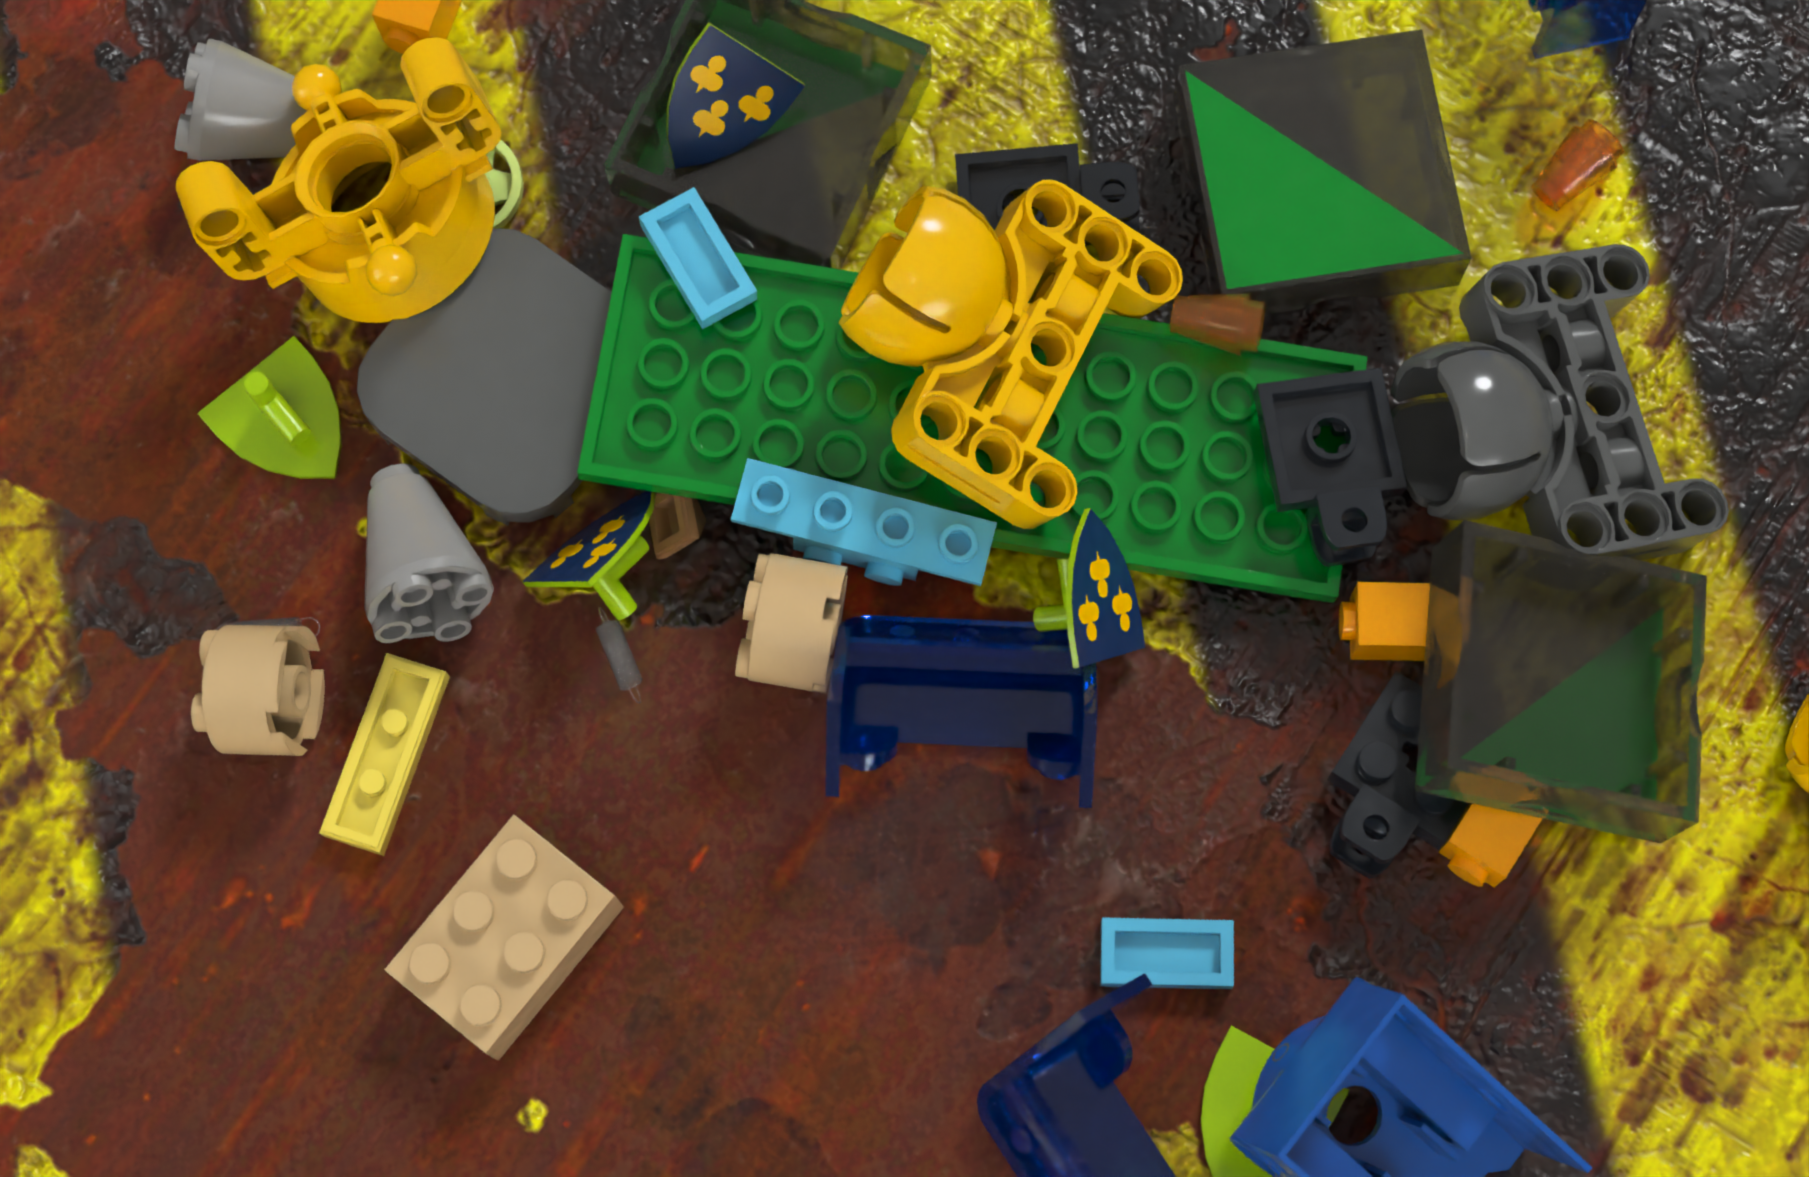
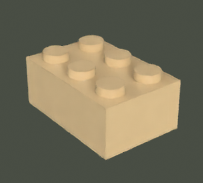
M513 815L384 970L485 1054L499 1061L624 906L614 894L517 816Z

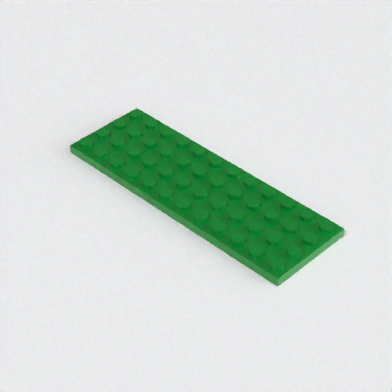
M623 234L577 470L579 480L735 505L746 461L749 458L997 522L991 544L992 548L1060 559L1070 557L1073 537L1084 509L1091 508L1109 529L1124 556L1128 570L1334 603L1338 598L1342 565L1326 567L1317 559L1311 545L1305 516L1308 508L1277 512L1253 392L1256 385L1261 383L1366 370L1368 356L1103 313L1036 447L1057 459L1071 470L1077 483L1078 493L1075 503L1068 512L1034 529H1022L1012 525L907 460L897 451L892 441L891 428L893 421L898 415L917 377L924 373L923 366L911 367L892 364L869 354L850 339L839 325V320L842 317V306L858 272L734 252L757 290V300L702 329L648 238ZM1031 343V352L1034 358L1040 364L1046 366V356L1043 350L1038 345ZM981 395L979 396L974 408L976 407ZM921 414L920 420L924 432L930 438L938 440L939 432L936 423L930 417ZM1328 426L1321 427L1318 438L1314 439L1317 447L1323 448L1327 453H1336L1340 445L1346 444L1344 436H1333ZM976 448L975 454L979 466L985 472L992 474V461L989 455L983 450ZM1031 482L1030 493L1034 501L1040 506L1045 507L1046 499L1042 488L1036 483Z

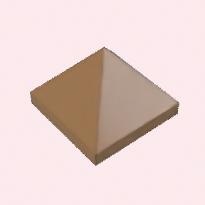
M663 493L655 494V505L649 519L656 559L667 558L700 538L706 523V517L697 499Z

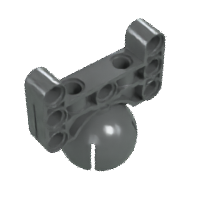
M1614 244L1496 264L1461 299L1459 306L1460 318L1467 329L1470 342H1443L1424 348L1402 363L1396 372L1391 387V396L1397 402L1428 394L1446 393L1448 398L1422 399L1400 404L1391 411L1407 483L1406 489L1417 504L1427 508L1429 515L1448 520H1478L1507 509L1526 495L1529 498L1523 504V509L1533 537L1534 552L1539 562L1546 569L1557 574L1579 573L1682 553L1691 549L1723 526L1729 512L1728 503L1722 490L1714 483L1696 478L1664 483L1610 320L1648 285L1650 278L1649 266L1637 250L1627 245ZM1550 287L1557 292L1558 296L1551 291ZM1493 296L1497 297L1502 302L1503 306L1499 305L1494 300ZM1587 402H1589L1595 408L1598 414L1594 413L1589 408ZM1682 509L1689 515L1692 523L1685 517ZM1625 519L1633 525L1636 534L1628 528ZM1567 529L1577 536L1580 545L1570 538Z

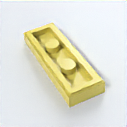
M386 653L319 833L322 836L382 856L385 855L450 678L446 671Z

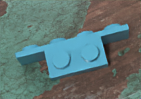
M749 458L746 461L731 516V522L792 537L793 550L804 552L803 559L841 565V562L863 567L866 568L865 577L895 586H900L903 578L916 581L918 570L981 586L997 522Z

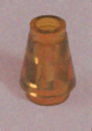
M1588 119L1581 127L1575 125L1571 127L1540 173L1539 178L1531 185V188L1546 206L1554 211H1559L1565 203H1569L1618 168L1616 161L1624 153V149L1618 139L1606 127L1593 119Z
M1251 293L1189 295L1188 297L1176 295L1171 314L1170 333L1182 334L1184 337L1241 356L1243 350L1258 352L1264 325L1266 302L1251 300Z

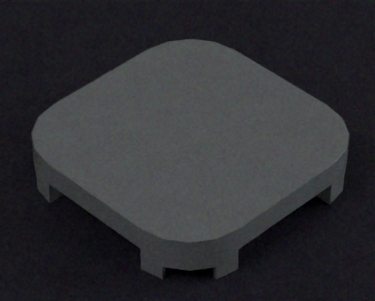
M493 228L491 238L480 262L469 277L452 294L435 306L417 315L405 319L392 320L370 346L358 372L357 394L363 412L375 431L388 445L390 443L394 444L481 507L486 516L505 525H508L509 522H533L553 515L556 519L574 503L571 495L583 481L578 479L577 470L612 292L537 239L515 229Z

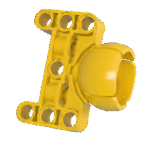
M1056 180L1039 181L1013 200L1004 210L995 231L985 216L966 199L945 189L922 186L908 199L895 217V227L906 232V237L904 238L891 232L880 237L845 299L841 309L842 317L839 320V325L850 339L871 355L892 364L911 367L923 366L924 373L917 377L904 404L893 421L891 428L892 441L897 451L907 460L1012 525L1022 529H1034L1068 512L1076 500L1078 493L1077 483L1071 470L1057 459L1036 447L1105 308H1109L1120 316L1140 319L1176 297L1181 290L1183 282L1182 270L1177 260L1169 252ZM1032 206L1044 214L1047 220V227L1041 225L1035 219L1032 213ZM1085 241L1090 242L1096 248L1099 261L1088 253ZM1137 274L1147 281L1150 287V294L1141 288L1138 283ZM1042 277V279H1041V281H1040V283H1039V285H1038V287H1037V289H1036L1034 295L1032 296V294H1033V292H1034V290H1035V288H1036V286H1037V284H1038L1040 278ZM1031 343L1038 345L1043 350L1046 356V366L1040 364L1034 358L1031 352ZM981 395L976 407L974 408L979 396ZM921 414L930 417L936 423L939 432L938 440L930 438L924 432L921 426ZM976 448L983 450L989 455L992 461V474L985 472L979 466L976 460ZM1031 482L1036 483L1042 488L1046 499L1045 507L1040 506L1034 501L1030 493Z

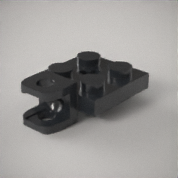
M1078 143L955 154L958 196L966 199L979 210L994 231L1007 206L1033 184L1042 180H1056L1065 184L1138 233L1140 231L1137 171L1130 164L1103 162L1079 165ZM1038 210L1037 215H1034L1035 219L1041 225L1047 227V220L1044 214ZM1085 241V247L1086 245H1092L1090 242Z
M1382 368L1257 384L1253 396L1277 512L1308 508L1305 516L1313 551L1322 565L1330 567L1369 561L1376 550V546L1382 542L1386 535L1387 517L1383 498L1401 496L1407 488ZM1321 427H1330L1333 436H1344L1346 444L1340 445L1336 453H1327L1323 448L1317 447L1314 439L1318 438Z
M1395 671L1327 779L1354 796V799L1332 833L1329 843L1330 854L1366 878L1371 879L1379 876L1388 868L1396 855L1405 846L1411 834L1416 835L1439 850L1446 842L1472 797L1423 787V785L1495 731L1403 674ZM1406 746L1413 749L1417 746L1424 748L1429 753L1428 758L1433 762V770L1423 766L1417 773L1410 771L1406 767L1409 757L1401 751L1402 748ZM1353 847H1355L1356 849L1360 850L1361 852H1363V853L1366 854V855H1361V854L1357 853V852L1354 850Z

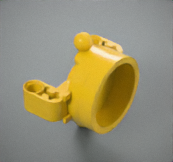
M439 37L425 38L415 42L402 55L400 67L416 103L398 99L375 100L361 89H353L342 93L340 79L332 69L321 64L304 66L294 77L292 94L297 104L307 112L291 125L295 145L282 161L270 186L253 195L230 168L223 163L215 161L199 162L189 166L177 178L175 189L196 243L233 279L253 280L265 275L268 284L274 289L297 276L325 307L344 318L358 322L384 323L405 319L430 309L452 294L469 277L480 262L491 238L494 226L495 202L492 188L485 173L491 171L493 167L486 154L492 151L499 143L502 132L479 80L451 42ZM387 162L392 164L388 181L376 197L357 209L348 212H332V205L351 183L381 164Z

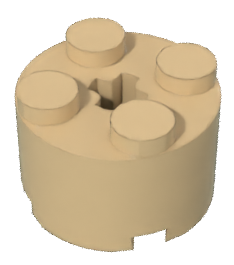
M759 553L754 580L749 581L745 597L743 620H749L746 639L742 638L740 643L735 676L748 678L749 681L826 694L834 664V659L830 658V655H833L836 638L839 637L847 588L848 575L846 574L848 566L773 553L770 555Z
M225 625L219 630L205 631L200 641V660L204 667L202 693L195 695L191 706V719L194 729L197 732H207L214 748L222 754L301 756L305 754L308 750L300 744L303 739L316 738L321 724L325 694L324 670L312 669L309 651H320L313 632L305 626Z

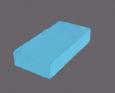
M694 187L639 216L642 230L702 329L757 300L755 286Z
M1102 918L1100 986L1232 989L1234 987V920Z

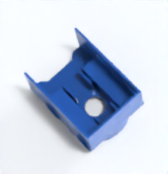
M1358 977L1351 981L1325 1016L1303 1024L1291 1032L1274 1049L1257 1081L1252 1110L1229 1138L1237 1149L1264 1171L1272 1175V1177H1485L1489 1172L1509 1170L1524 1149L1587 1173L1592 1169L1584 1159L1403 994L1371 985ZM1352 1085L1362 1086L1368 1089L1376 1100L1378 1108L1377 1123L1372 1133L1363 1141L1355 1144H1343L1337 1141L1329 1131L1328 1126L1332 1122L1327 1118L1328 1106L1332 1098L1341 1089Z

